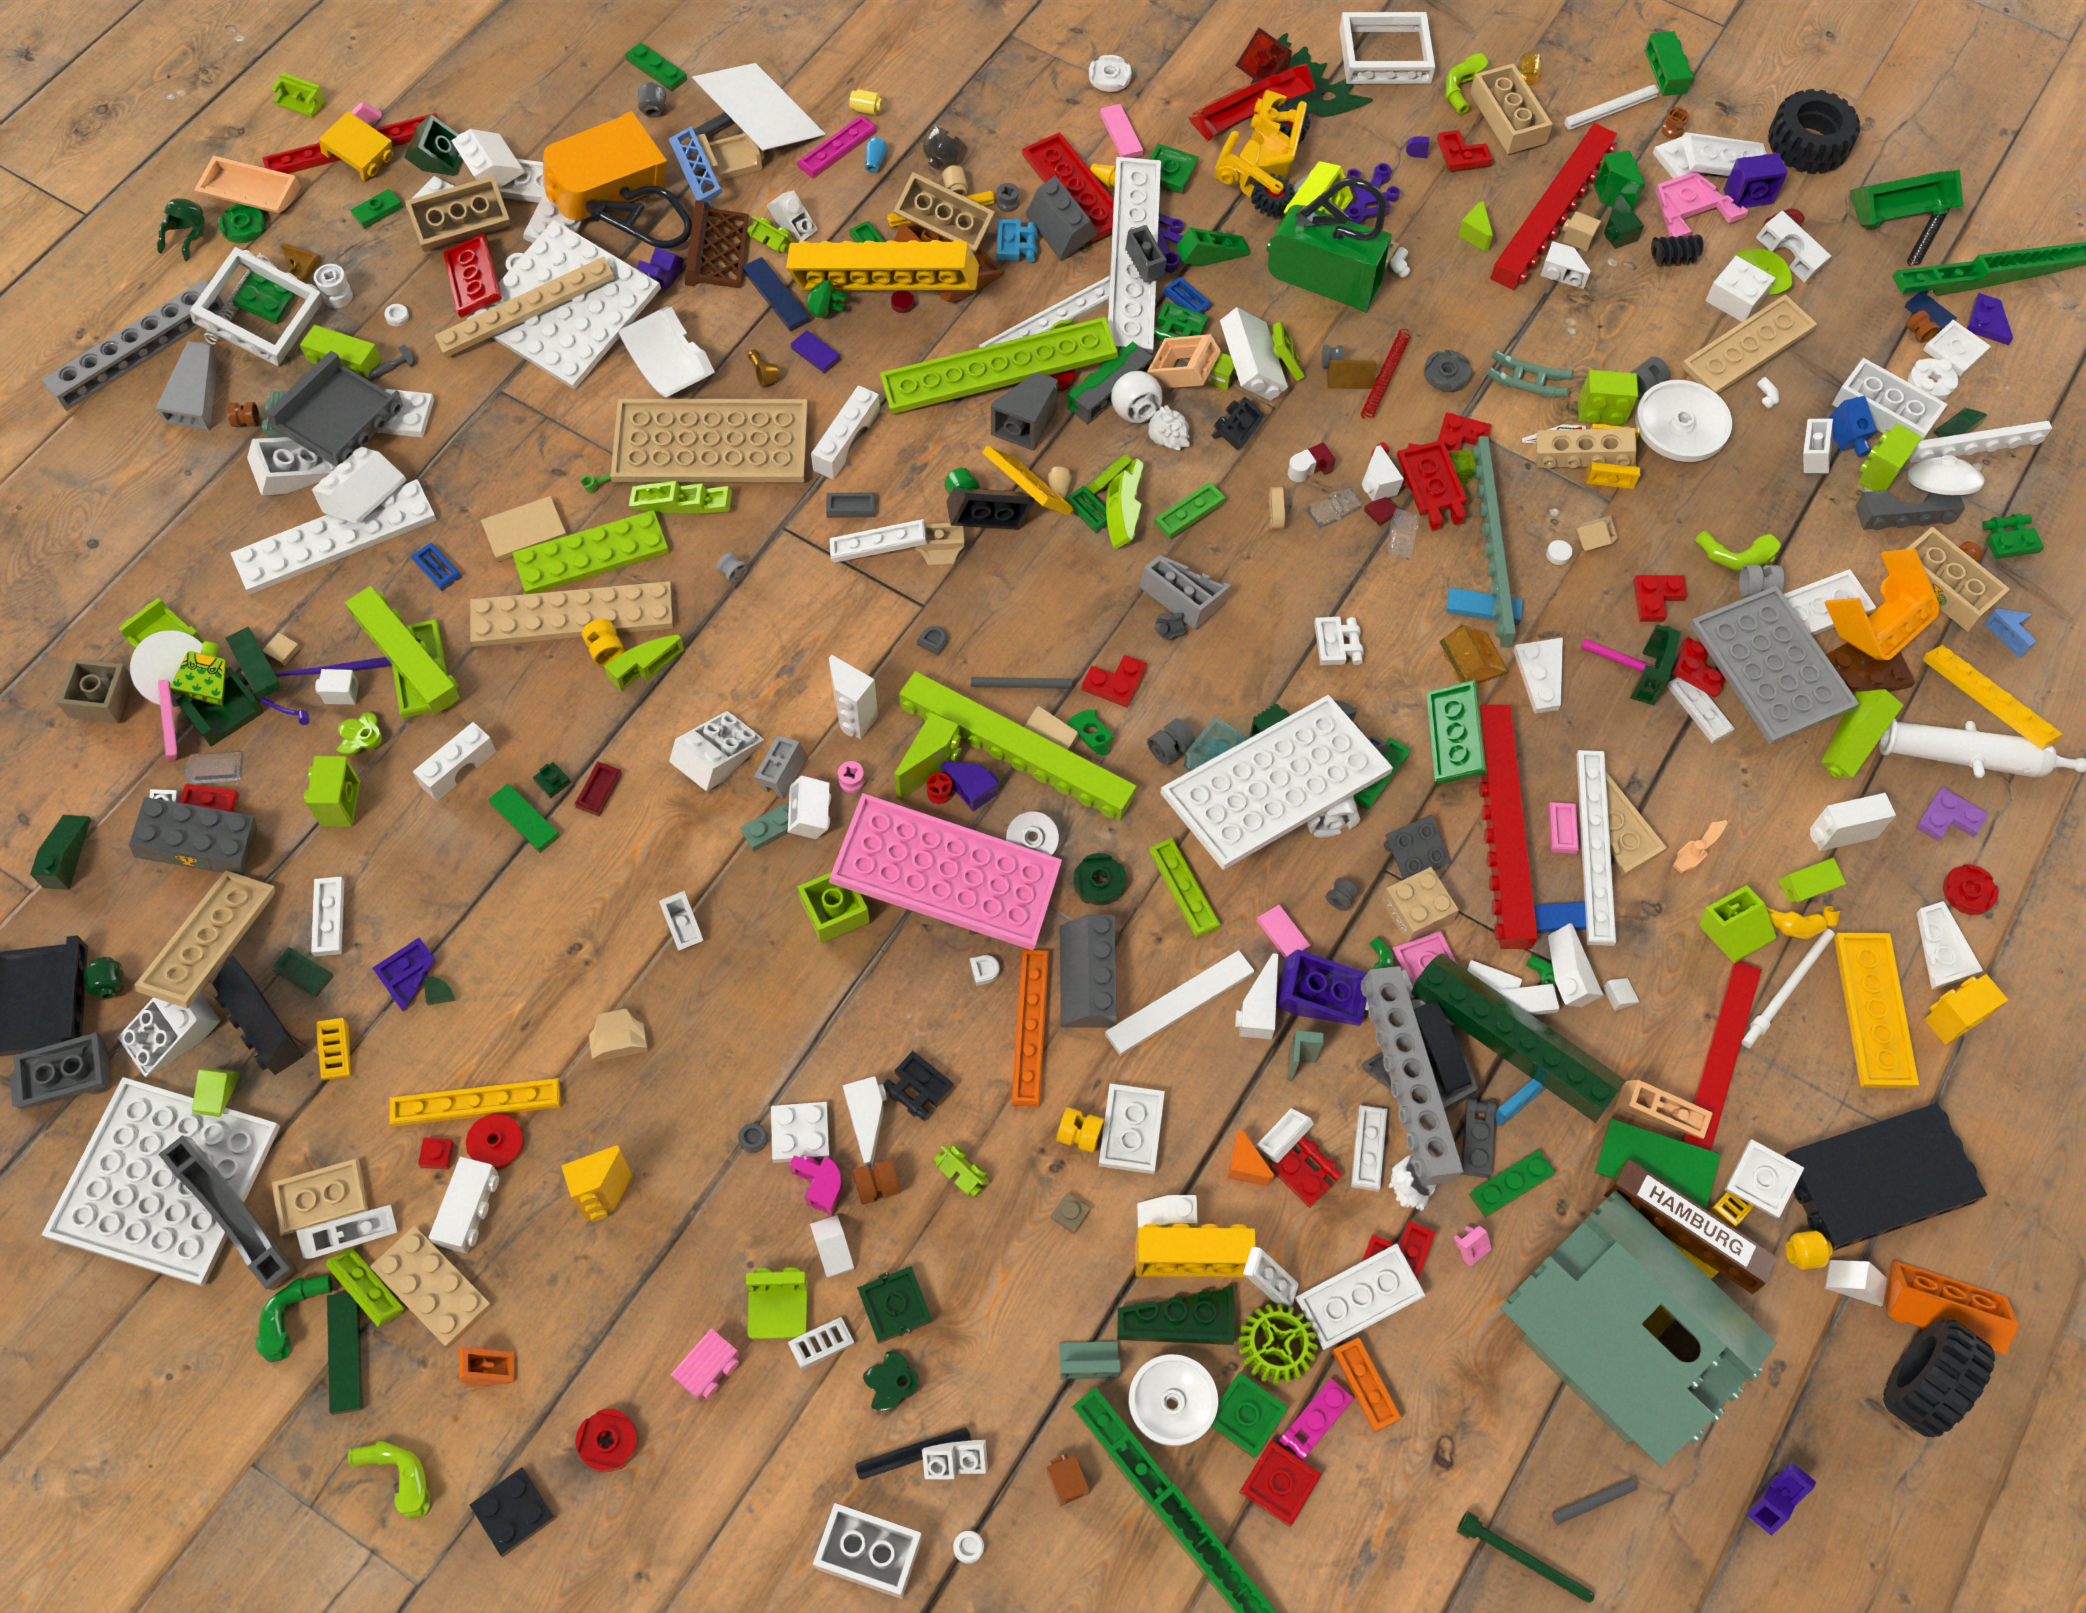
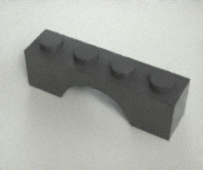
M1887 490L1864 492L1855 505L1863 530H1880L1889 527L1904 528L1913 525L1927 526L1937 523L1951 524L1956 522L1965 509L1960 495H1944L1929 492L1923 503L1907 504L1895 499Z

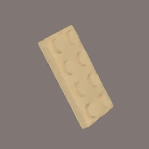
M415 1225L370 1266L447 1349L492 1307Z

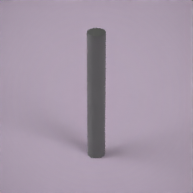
M1631 1478L1552 1513L1553 1520L1559 1525L1636 1491L1637 1485Z

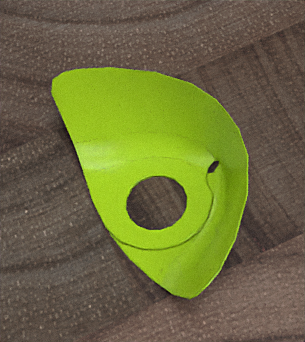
M1748 249L1739 251L1734 255V257L1738 256L1775 277L1768 294H1779L1791 287L1792 275L1785 260L1776 253L1766 249Z

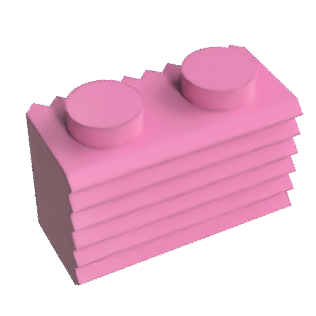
M710 1329L672 1372L671 1376L695 1399L701 1402L704 1397L709 1399L719 1387L717 1382L724 1374L728 1376L736 1369L739 1364L737 1359L740 1355L731 1344L713 1329Z

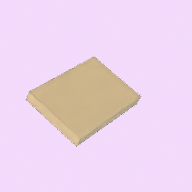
M551 496L481 520L497 562L513 557L512 552L567 536Z
M357 1158L272 1182L279 1232L283 1239L297 1235L296 1231L368 1211L361 1165Z

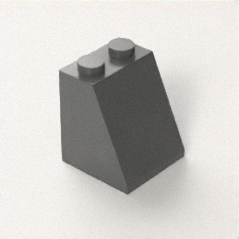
M1035 372L991 404V435L1034 451L1057 410L1058 380L1049 375Z

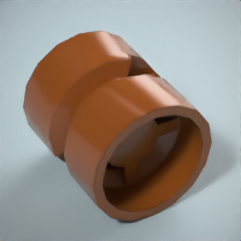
M891 1158L875 1162L874 1168L865 1165L852 1169L862 1205L878 1201L879 1195L888 1198L901 1194Z

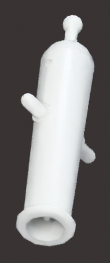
M1894 718L1879 740V749L1882 755L1897 753L1970 766L1973 768L1974 775L1977 778H1982L1985 775L1984 769L2034 778L2047 776L2056 767L2072 768L2077 772L2086 771L2085 758L2068 759L2060 757L2056 754L2053 745L2041 750L2025 737L1979 732L1973 721H1967L1965 723V730L1902 723L1897 722Z

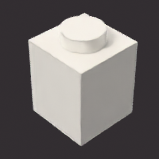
M321 669L320 679L316 680L315 688L316 693L320 695L324 704L355 705L359 682L353 670Z

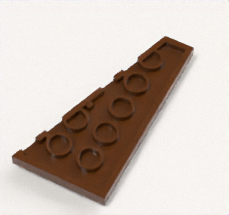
M1845 643L1826 654L1853 695L1856 692L1883 689L1892 692L1911 688L1915 684L1901 651L1890 660H1876L1851 644Z

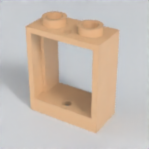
M1211 334L1165 338L1147 373L1158 381L1161 388L1203 386L1221 351ZM1191 358L1187 367L1173 368L1177 359Z

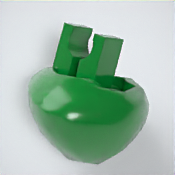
M824 280L809 291L806 297L807 307L815 317H827L831 308L842 312L845 304L839 303L838 300L845 301L847 294L835 290L830 280Z

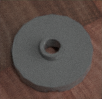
M1445 350V352L1440 353L1439 351L1434 352L1428 357L1424 366V377L1427 382L1441 391L1453 392L1461 389L1467 384L1471 374L1467 358L1452 350Z

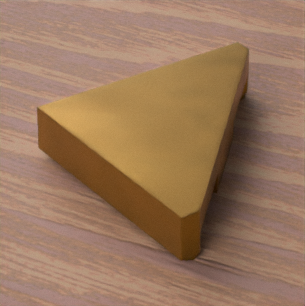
M282 243L281 248L291 274L306 284L321 262L320 255Z

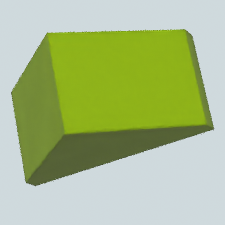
M1481 201L1462 220L1458 236L1483 251H1489L1493 234L1484 201Z
M216 1068L198 1070L192 1113L221 1117L241 1076L240 1072Z

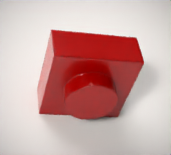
M423 1137L418 1161L420 1168L449 1170L454 1145L452 1139Z

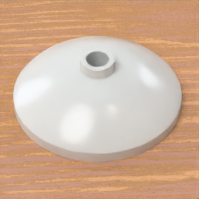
M1951 455L1934 457L1918 462L1908 470L1907 479L1912 485L1937 494H1971L1979 491L1984 485V476L1978 469Z
M1163 1355L1150 1360L1136 1373L1130 1386L1129 1408L1136 1426L1146 1437L1166 1446H1183L1201 1438L1211 1427L1218 1409V1393L1212 1377L1201 1364L1182 1355ZM1175 1400L1178 1404L1177 1408L1170 1409L1167 1406V1401Z

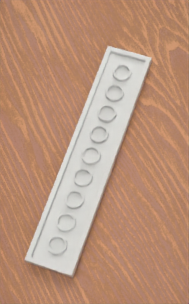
M1116 157L1108 326L1117 351L1122 347L1128 346L1133 341L1148 354L1153 353L1156 279L1147 283L1143 282L1125 247L1128 231L1143 225H1147L1155 241L1158 243L1160 160Z

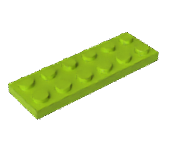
M654 510L518 550L512 552L525 594H535L668 554L669 550Z

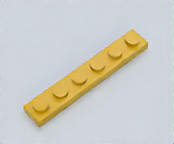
M1944 645L1925 654L1923 658L1925 663L2041 750L2060 740L2063 735L2060 731Z

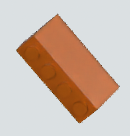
M1892 1261L1885 1297V1304L1890 1317L1902 1324L1911 1323L1920 1326L1923 1330L1928 1329L1930 1324L1938 1322L1939 1319H1954L1989 1343L1994 1352L2006 1355L2019 1327L2007 1296L1900 1261Z

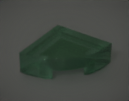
M424 977L427 1005L456 1001L453 991L445 981L436 977Z

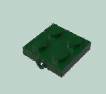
M912 1266L889 1274V1272L883 1273L878 1276L879 1279L857 1287L878 1344L897 1336L902 1337L905 1333L910 1334L912 1330L933 1322Z

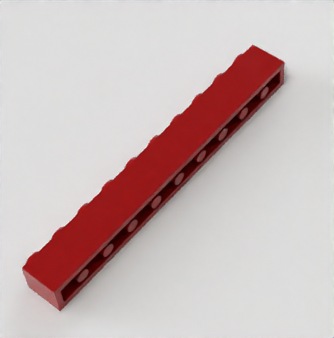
M1596 123L1591 126L1494 264L1490 277L1491 280L1512 290H1515L1519 283L1523 284L1529 274V268L1534 269L1539 260L1538 255L1545 253L1549 245L1548 241L1550 239L1554 240L1559 231V225L1563 226L1569 216L1568 212H1573L1579 202L1578 198L1584 197L1589 187L1588 183L1592 184L1598 174L1597 170L1600 169L1604 154L1614 153L1617 143H1615L1618 133Z
M1480 705L1487 774L1481 775L1482 782L1479 785V795L1484 797L1482 820H1486L1487 828L1484 830L1485 844H1489L1486 861L1487 866L1491 867L1492 872L1489 878V889L1494 891L1492 914L1496 915L1497 924L1494 927V936L1496 940H1499L1500 949H1532L1537 941V930L1511 706Z

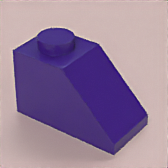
M948 761L941 764V772L951 778L953 790L973 812L998 795L997 777L992 771L987 772L982 765Z

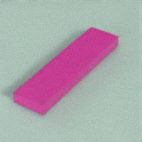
M861 115L797 161L798 167L814 179L877 133L876 126Z

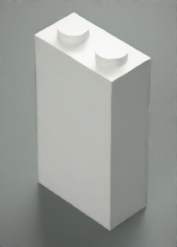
M1236 307L1222 318L1220 323L1240 385L1271 401L1286 390L1288 386L1279 359L1273 351L1274 344L1267 323Z

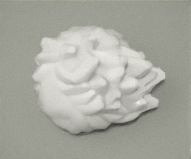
M1165 405L1164 408L1161 406L1148 424L1150 438L1159 446L1165 445L1177 451H1180V447L1190 446V442L1187 440L1190 438L1188 435L1189 424L1185 417L1179 412L1171 410L1168 405Z
M1412 1154L1406 1156L1392 1167L1389 1188L1393 1187L1394 1193L1397 1195L1396 1200L1400 1201L1401 1206H1406L1407 1208L1409 1206L1412 1208L1416 1207L1418 1210L1423 1211L1437 1185L1422 1186L1420 1177L1415 1173V1160Z

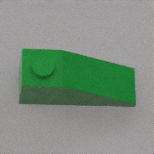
M1192 227L1187 230L1176 245L1181 260L1189 265L1203 266L1245 257L1250 254L1243 236Z

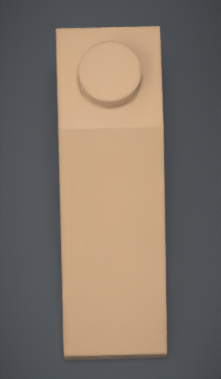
M1640 1080L1625 1082L1615 1106L1640 1118L1701 1139L1705 1137L1713 1114L1708 1110Z

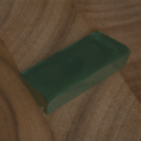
M1964 408L1935 429L1933 433L1939 438L1971 433L1983 423L1988 415L1984 412Z

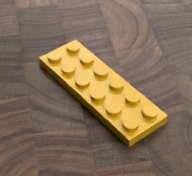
M1837 933L1834 936L1860 1087L1915 1089L1919 1086L1891 935L1890 933Z

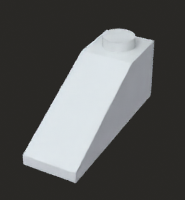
M1569 923L1548 935L1554 978L1565 1005L1583 1007L1604 996L1573 925Z
M1272 954L1244 999L1241 1011L1236 1010L1235 1027H1240V1037L1272 1039L1276 1015L1278 954Z
M875 1076L843 1085L844 1095L864 1166L868 1165L870 1168L873 1165L884 1112L882 1101L887 1100L883 1084H877Z
M386 1205L303 1228L296 1232L303 1259H309L397 1233L391 1205Z

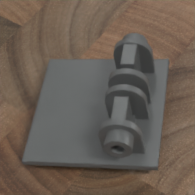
M1432 815L1385 834L1387 841L1384 842V848L1387 852L1392 851L1403 880L1429 867L1436 870L1451 863Z

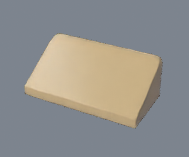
M1040 706L1034 710L1024 728L1069 751L1078 742V732Z

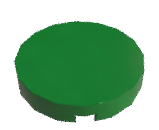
M242 204L229 207L225 210L226 213L223 217L220 216L218 220V227L223 237L234 243L253 241L262 235L266 228V220L262 211L258 208Z

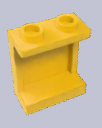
M349 111L319 138L322 154L328 158L332 154L336 155L358 170L363 181H366L370 176L373 177L384 163L389 162L393 156L392 141Z
M1592 424L1591 429L1630 428L1606 424ZM1635 428V441H1637L1640 430ZM1636 455L1634 466L1592 462L1590 467H1586V484L1634 489L1640 477V467H1636Z

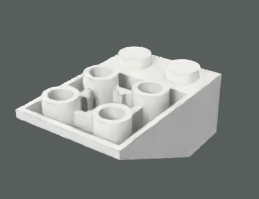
M726 711L676 738L669 762L705 791H708L725 781L764 742V739L730 712Z
M201 993L198 994L188 1009L152 998L117 1038L144 1077L148 1078L203 1041L218 1025L220 1019Z

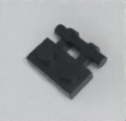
M913 1050L894 1070L895 1075L901 1080L895 1084L890 1079H887L883 1084L891 1099L895 1102H901L908 1108L907 1112L913 1117L918 1116L924 1122L931 1115V1112L924 1108V1105L929 1101L937 1108L955 1088V1084ZM909 1086L920 1094L916 1099H913L905 1092Z

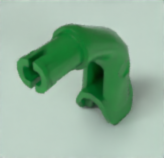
M330 1275L306 1280L303 1277L298 1278L267 1301L262 1308L259 1319V1337H256V1349L265 1360L276 1362L288 1357L291 1341L290 1335L285 1329L284 1317L287 1307L292 1303L305 1301L307 1297L332 1293L333 1283Z

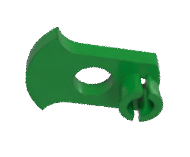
M1086 710L1072 716L1067 725L1078 732V737L1097 755L1108 754L1110 752L1109 744L1113 741L1114 737L1096 718L1097 711ZM1089 727H1095L1097 729V731L1092 734H1087L1084 732V730Z

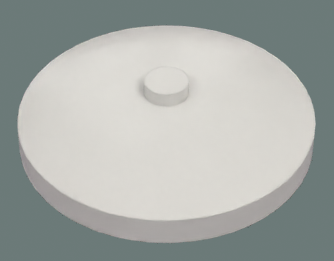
M1669 380L1654 385L1644 393L1635 413L1636 427L1640 430V436L1643 441L1658 454L1676 461L1696 462L1714 456L1724 447L1732 430V417L1725 402L1711 389L1687 380Z

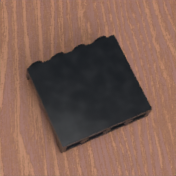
M78 935L67 936L66 944L0 952V1056L22 1054L82 1036L86 984L84 970L87 967L88 945Z

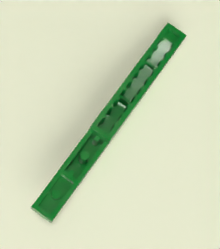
M2086 242L1981 254L1974 261L1897 270L1892 277L1902 294L1933 290L1935 295L1975 290L2086 265Z
M1094 1387L1071 1408L1105 1449L1110 1460L1234 1613H1277L1178 1487L1171 1483L1097 1388Z

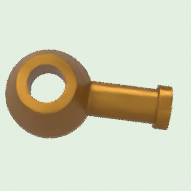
M756 349L748 352L747 356L755 367L756 377L761 387L768 386L780 378L779 369L776 364L762 362L760 354Z

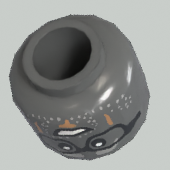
M648 82L638 89L639 110L647 117L655 118L660 116L666 110L665 89L655 82Z

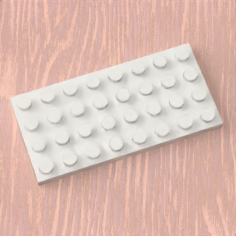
M1327 695L1161 787L1160 794L1222 870H1225L1391 774L1393 767L1334 700Z

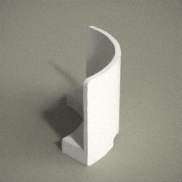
M666 306L620 329L618 332L641 373L663 397H668L715 373L705 351L700 349L694 342L688 343L685 339L687 332L681 325L672 307Z

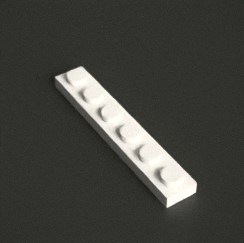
M2049 421L1921 440L1909 460L1911 463L1945 455H1972L1984 451L1993 452L2003 448L2013 449L2022 445H2037L2045 440L2052 427Z

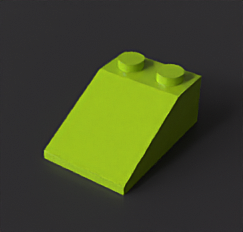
M932 712L930 713L894 773L896 798L903 799L926 784L930 775L941 772V764L943 762H956L961 753V748L959 747L961 740L959 724Z

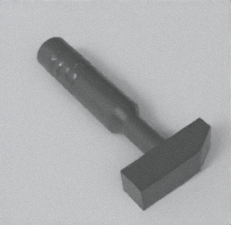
M404 344L399 347V351L402 354L401 357L393 361L389 360L370 371L367 378L361 377L368 381L374 380L405 361L410 367H413L414 358Z

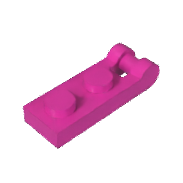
M1330 1379L1280 1438L1279 1442L1284 1447L1288 1445L1296 1452L1295 1456L1303 1461L1354 1398L1333 1379ZM1299 1431L1308 1438L1304 1444L1295 1437Z

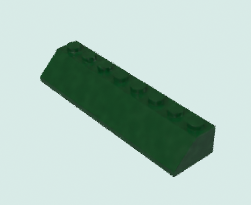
M1443 953L1431 960L1414 983L1411 991L1412 995L1425 1004L1437 1001L1449 1021L1523 1073L1542 1084L1543 1087L1595 1123L1626 1082L1621 1076Z

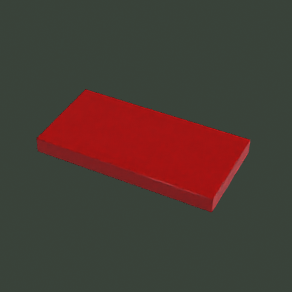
M484 233L443 252L456 312L460 318L502 299L488 239Z

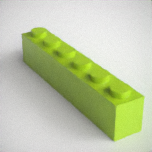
M369 586L345 601L351 616L434 716L460 699L456 690L459 688L456 680L452 675L446 676L443 673L445 671L443 665L437 658L432 660L429 656L431 652L423 641L419 643L416 641L415 638L417 636L409 625L404 626L401 623L403 619L395 608L389 609L387 606L389 602L382 592L376 593Z

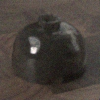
M936 126L930 128L923 141V151L929 160L928 164L937 170H940V168L946 169L951 165L958 166L966 156L967 146L958 137L955 136L952 139L947 136L949 131Z

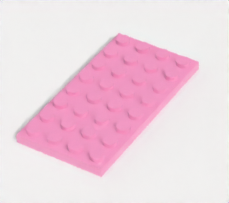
M862 793L830 875L829 883L1033 951L1062 859Z

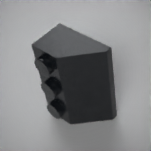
M953 487L946 503L951 526L1019 530L1035 499L1023 492L1011 490L1001 491L986 488Z

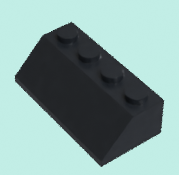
M233 955L228 957L212 983L218 992L213 996L222 1009L225 1007L229 1009L231 1013L227 1017L235 1029L241 1027L245 1033L240 1037L248 1049L255 1048L258 1055L254 1058L264 1071L268 1068L274 1075H277L304 1057V1055L251 976Z

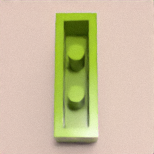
M313 325L300 344L306 360L310 363L317 364L326 354L333 351L339 355L343 366L366 378L370 371L377 367L382 360L375 344L317 325Z

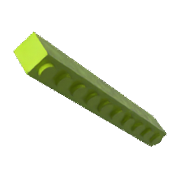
M916 671L899 693L900 706L905 712L912 715L916 714L922 717L924 721L927 720L932 712L959 724V735L970 746L976 749L981 748L987 751L993 758L1008 762L1017 771L1029 773L1040 783L1052 785L1063 795L1069 794L1084 806L1094 807L1107 818H1115L1121 821L1135 799L1136 785Z

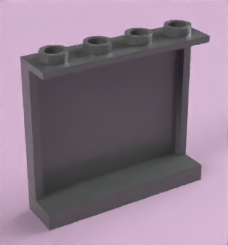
M330 351L285 393L266 414L273 429L337 467L351 456L356 449L366 446L369 440L378 431H381L394 415L400 412L403 404L399 391L396 390L392 395L343 366L339 355Z

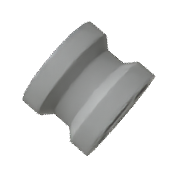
M728 552L723 555L716 565L717 571L725 574L726 579L730 583H736L741 580L748 569L743 561L738 560V556L734 552Z

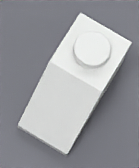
M1381 445L1376 446L1362 482L1364 491L1372 501L1384 497L1397 496L1404 480Z
M1167 1195L1137 1203L1138 1227L1155 1223L1160 1224L1161 1228H1172L1174 1224H1188L1190 1228H1196V1195Z

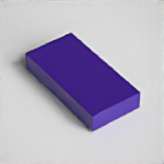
M808 330L791 343L792 350L824 374L841 360L840 354Z

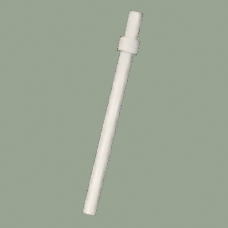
M1826 929L1761 1016H1756L1750 1024L1751 1029L1741 1042L1745 1047L1751 1048L1758 1037L1764 1035L1769 1029L1772 1018L1835 936L1832 930Z

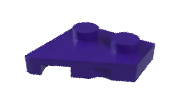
M1978 293L1966 329L1973 334L2009 345L2013 340V335L2002 301Z

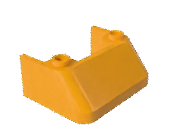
M1916 548L1883 551L1880 554L1889 573V576L1883 580L1880 588L1885 602L1869 617L1864 610L1860 598L1827 600L1825 602L1839 637L1876 660L1892 659L1935 620L1939 614V602Z

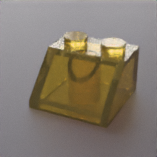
M1462 624L1439 641L1444 649L1442 650L1443 656L1447 661L1451 662L1454 668L1453 674L1461 683L1475 680L1477 684L1509 673L1492 640L1485 631Z

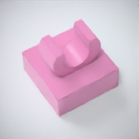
M1467 1226L1465 1228L1466 1236L1463 1239L1457 1235L1454 1236L1456 1246L1461 1251L1463 1261L1469 1266L1475 1264L1492 1250L1488 1233L1481 1226L1475 1229Z

